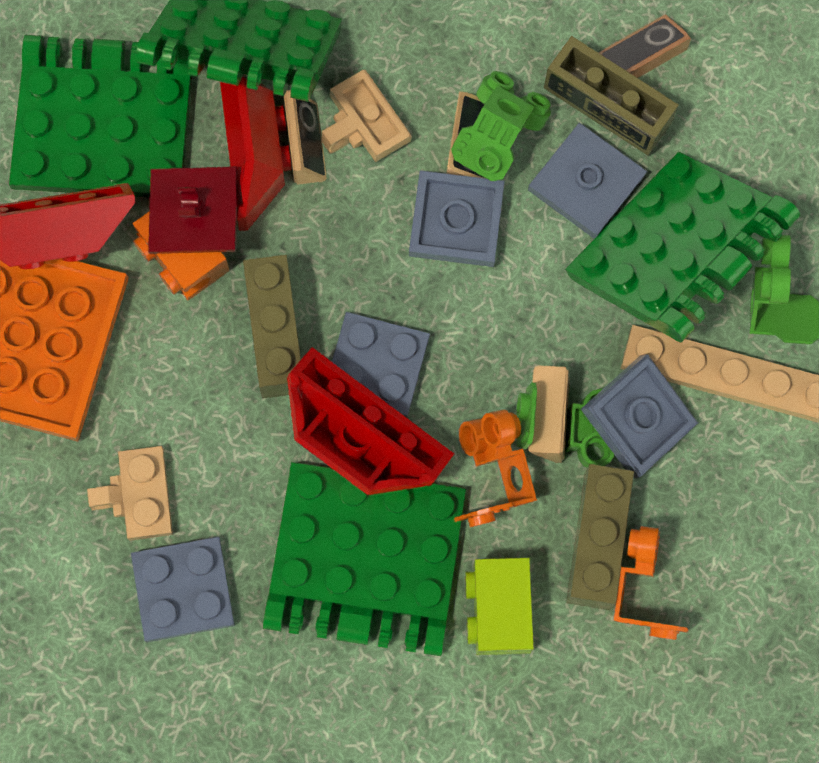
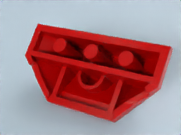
M245 74L238 86L220 82L230 167L237 166L238 168L237 222L239 231L250 229L285 186L283 171L292 170L289 145L280 146L278 134L279 131H287L283 105L275 106L273 91L261 83L257 90L247 88L248 75Z
M123 183L109 187L0 204V261L9 267L18 266L20 269H35L43 266L45 261L62 258L66 262H75L86 259L88 253L99 252L135 204V196L130 185Z
M313 347L287 376L294 440L367 495L430 486L454 455L452 451Z

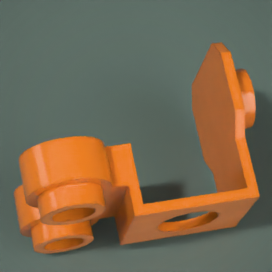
M498 410L486 413L482 418L466 421L461 424L459 428V441L463 451L467 455L474 457L476 467L498 462L509 503L455 517V522L468 519L470 527L496 521L494 513L502 510L507 511L510 508L537 501L524 450L512 451L511 444L521 433V424L516 414L509 413L507 410ZM513 466L520 471L523 485L520 491L514 487L511 480Z
M641 526L640 530L631 529L627 556L636 559L635 568L621 567L614 621L650 627L649 636L676 640L679 632L687 633L689 629L621 617L627 574L654 578L660 540L659 528Z

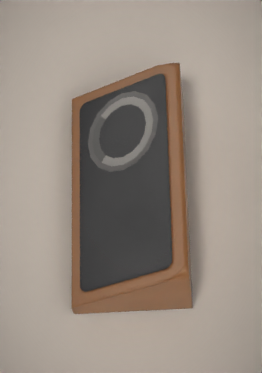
M665 14L598 53L639 78L686 51L691 38L686 31Z

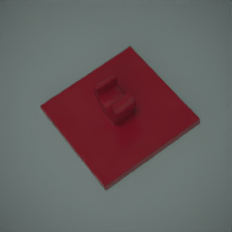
M237 166L151 169L148 253L236 252Z

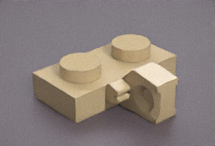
M366 70L358 72L330 89L329 96L340 110L333 116L336 123L321 132V142L330 154L349 143L354 149L363 144L373 160L377 162L411 142L412 135Z
M157 446L119 451L120 475L110 477L111 486L87 489L89 507L92 508V511L113 508L114 517H125L126 533L129 541L173 535L163 447Z

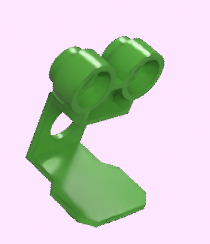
M493 71L482 80L476 94L478 99L485 105L474 125L461 129L451 148L455 161L490 181L502 180L515 159L511 146L519 132L523 128L532 131L542 130L551 115L549 109L551 104L545 96L536 92H530L522 98L514 95L513 80L507 74L499 71Z
M782 234L777 242L770 241L768 238H762L761 246L765 251L760 262L769 266L768 268L755 267L750 297V334L776 335L784 343L812 344L819 339V301L811 295L790 294L791 269L789 268L791 237L790 235Z
M531 382L526 388V393H519L517 399L516 415L521 424V433L517 438L516 447H522V449H527L532 444L534 436L537 386L534 382ZM602 389L591 391L582 400L581 404L572 403L568 407L565 452L570 450L577 451L580 463L588 468L589 464L606 466L614 458V453L581 410ZM588 446H596L600 449L601 458L599 460H593L588 456Z

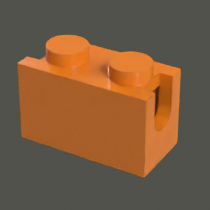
M149 212L132 223L138 232L136 233L138 238L133 243L148 262L155 258L160 264L163 271L159 273V276L173 295L181 291L189 301L229 272L227 259L221 252L149 254Z

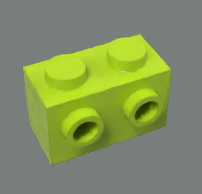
M530 558L475 559L473 571L465 572L466 599H474L475 617H467V643L476 644V655L530 654L534 649Z

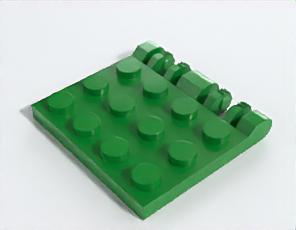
M169 0L149 33L144 32L140 38L136 51V62L155 67L161 57V68L172 70L179 59L187 61L189 75L198 77L204 66H208L207 79L236 86L239 85L245 74L248 75L247 88L254 90L258 89L263 79L273 81V94L284 96L289 85H292L290 97L309 102L339 37L342 18L333 17L323 10L313 9L307 11L293 8L286 2L279 0L268 2L262 0Z
M25 34L22 45V71L9 178L10 188L14 190L72 193L128 183L135 197H150L151 169L184 168L192 75L188 74L187 61L178 59L173 67V74H168L167 69L161 68L160 57L157 62V73L142 72L143 64L136 62V51L139 42H132L130 71H123L125 41L94 39L91 54L92 69H85L86 39L75 38L72 46L73 68L59 67L62 53L60 37H49L46 49V66H42L44 53L43 36Z
M678 151L565 270L574 282L672 339L683 342L695 329L693 323L700 324L706 314L702 307L691 299L697 294L707 301H711V303L718 304L724 298V292L719 286L726 290H732L752 268L748 258L759 261L764 255L765 249L756 239L750 236L756 233L766 239L768 238L770 241L777 242L782 236V229L788 230L800 217V212L789 200L779 195L771 197Z
M291 462L270 589L266 602L263 629L281 632L287 598H294L289 633L299 634L300 629H302L304 603L307 600L322 603L315 627L318 638H327L332 604L342 606L337 641L368 645L373 611L383 612L378 647L388 648V644L392 639L393 628L391 624L393 614L411 617L409 629L406 630L404 644L406 651L416 653L420 620L423 618L428 619L423 654L441 657L461 521L455 522L454 518L461 516L463 513L466 489L432 484L430 486L367 495L332 468Z

